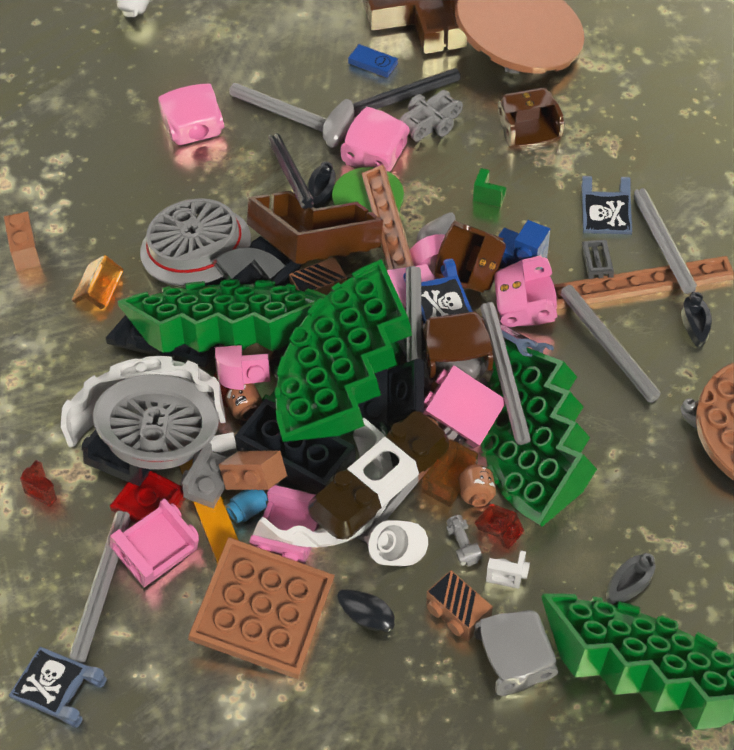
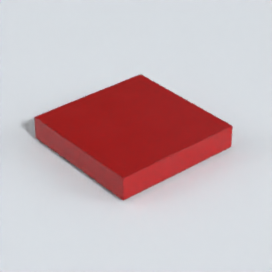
M150 471L140 487L128 482L111 503L110 509L115 513L118 511L128 512L131 521L137 523L155 511L163 499H166L169 504L177 506L184 496L183 486Z

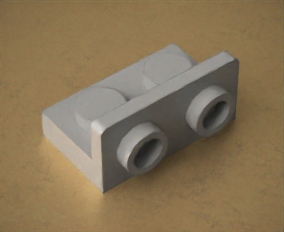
M208 443L202 450L195 453L193 465L190 470L184 472L181 478V485L183 486L184 498L214 509L225 489L219 464L226 460L227 457L212 452L211 443Z

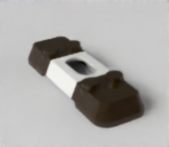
M419 411L411 413L401 423H395L387 435L345 471L338 472L333 481L311 499L308 505L309 515L333 537L342 540L352 537L375 517L376 513L422 471L425 472L448 451L450 442L446 433ZM390 451L397 455L399 458L398 465L382 479L374 481L365 476L363 469L380 453Z

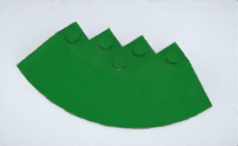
M382 259L352 273L353 277L342 284L338 282L331 287L332 291L323 299L319 298L307 311L308 315L299 327L295 328L289 338L290 343L284 356L281 357L278 366V380L275 388L276 417L283 442L340 436L365 426L358 404L381 395L375 373L396 366L397 363L391 343L412 336L409 318Z
M238 279L223 280L218 285H205V281L185 283V288H171V286L162 288V293L149 295L148 292H143L117 302L118 306L147 343L163 353L171 352L183 344L198 352H205L220 343L224 346L242 345V351L248 346L258 343L271 351H277L290 343L289 338L295 328L299 327L308 315L307 311L319 298L323 299L326 295L311 289H306L305 292L299 291L292 284L275 286V282L256 280L255 284H240Z
M506 339L505 345L531 440L523 445L516 443L505 404L482 441L481 449L482 452L486 453L487 468L492 471L494 482L501 491V494L526 518L543 527L583 493L597 468L581 453L590 436L575 422L584 407L569 391L577 379L575 373L564 361L528 347L527 352L532 354V357L524 356L519 352L515 343ZM493 362V373L488 383L492 391L504 398L495 362Z
M542 594V603L559 656L574 677L600 675L614 695L639 692L654 712L680 710L695 730L718 728L734 721V653L728 654L716 648L718 643L700 632H697L695 636L678 629L679 624L677 621L663 615L658 616L656 619L641 613L640 607L618 601L617 606L604 602L601 597L593 596L592 600L589 601L577 599L576 594Z

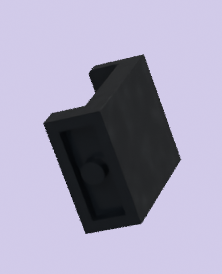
M96 430L90 436H87L82 443L81 450L83 451L84 464L139 487L148 477L149 472L153 470L131 465L118 458L100 438Z

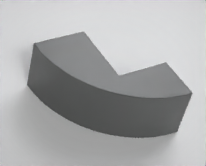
M255 248L234 249L222 253L211 260L226 280L234 278L250 263L264 280L271 279L285 267L272 254Z

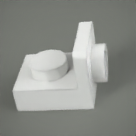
M520 550L518 564L506 559L489 558L486 582L519 589L521 578L527 579L530 562H525L526 551Z

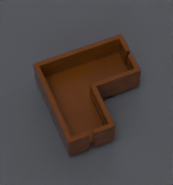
M363 0L372 31L414 24L424 54L444 51V47H447L448 50L467 47V36L463 31H460L455 17V8L458 0Z
M292 191L272 193L271 210H269L270 196L268 194L248 197L247 225L289 257L294 263L304 264L309 260H325L331 256H347L353 252H368L371 249L381 247L383 220L374 213L369 212L367 208L358 202L316 209L308 207L305 210L301 207Z

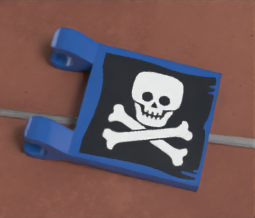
M453 259L443 261L444 265L441 266V272L445 278L421 282L422 321L424 324L430 317L473 312L458 278ZM404 273L403 278L406 283V273Z

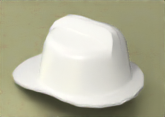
M117 0V7L123 11L124 16L136 17V15L144 14L148 3L153 0Z
M382 521L372 527L368 536H364V541L367 542L371 558L376 563L382 565H414L423 558L428 547V536L425 530L419 524L410 521Z

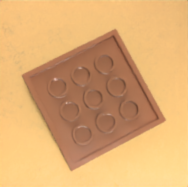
M228 537L189 633L188 640L298 679L335 575Z

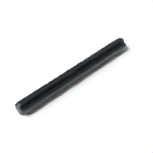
M453 68L353 103L354 117H357L366 107L380 109L418 94L460 80V72L457 68Z
M278 133L269 135V144L301 207L305 210L308 207L312 208L314 206L313 197L281 136Z

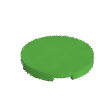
M375 167L357 168L342 175L333 187V206L358 202L367 208L369 212H372L361 173ZM387 171L396 205L400 212L404 200L403 186L396 176Z

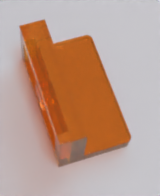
M106 255L91 262L87 266L71 301L78 303L86 298L100 309L107 307L124 269Z

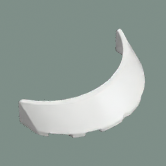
M148 356L143 359L135 358L110 366V371L99 377L93 375L84 382V387L71 401L67 399L62 407L61 429L68 446H75L80 438L94 425V407L104 391L124 379L148 374L169 375L194 383L199 391L207 392L210 395L219 413V422L226 423L220 384L214 376L211 377L200 369L198 364L188 360L184 363L174 361L169 356Z
M363 418L365 426L356 429L353 433L360 457L384 437V434L365 418ZM389 451L380 453L365 466L363 472L367 478L374 481L380 480L394 468ZM388 503L356 534L344 540L333 537L324 528L314 532L305 526H294L287 531L281 530L270 523L265 517L258 521L253 534L296 546H333L352 540L372 526V522L379 519Z

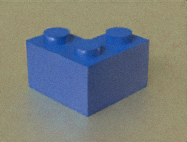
M527 220L520 233L504 227L499 237L504 238L503 242L506 244V249L499 268H505L521 260L536 256L547 258L551 228ZM537 267V268H535V269H536V270H540V269H542L543 267Z

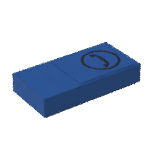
M358 44L348 57V63L388 78L398 65V58Z

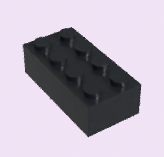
M266 398L235 435L237 451H280L287 473L284 480L315 495L330 484L338 472L345 471L356 461L355 445L338 436L283 442L277 423L276 403Z

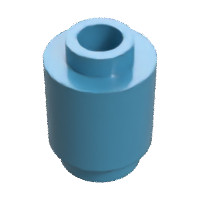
M243 490L229 500L230 503L225 505L233 521L238 524L241 521L246 522L267 507L266 501H268V497L264 490Z

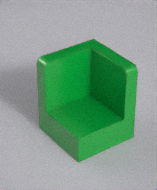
M480 168L474 183L473 201L501 207L507 188L489 183L490 170Z

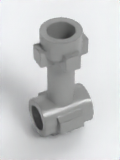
M461 515L450 517L446 521L448 525L446 528L449 535H455L460 549L456 550L460 565L471 566L478 563V560L483 557L478 544H470L465 529L468 528L466 519L463 520Z

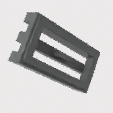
M607 240L583 241L582 252L588 279H594V275H598V278H604V274H608V278H613L614 269ZM597 246L602 248L606 267L601 265ZM589 247L592 248L596 268H593Z

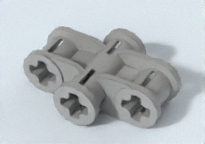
M441 90L427 102L424 96L418 94L411 99L408 105L409 112H406L400 118V121L408 125L411 138L415 141L422 140L433 132L434 129H436V133L440 137H443L451 131L454 125L452 119L461 113L463 103L459 100H454L447 90Z

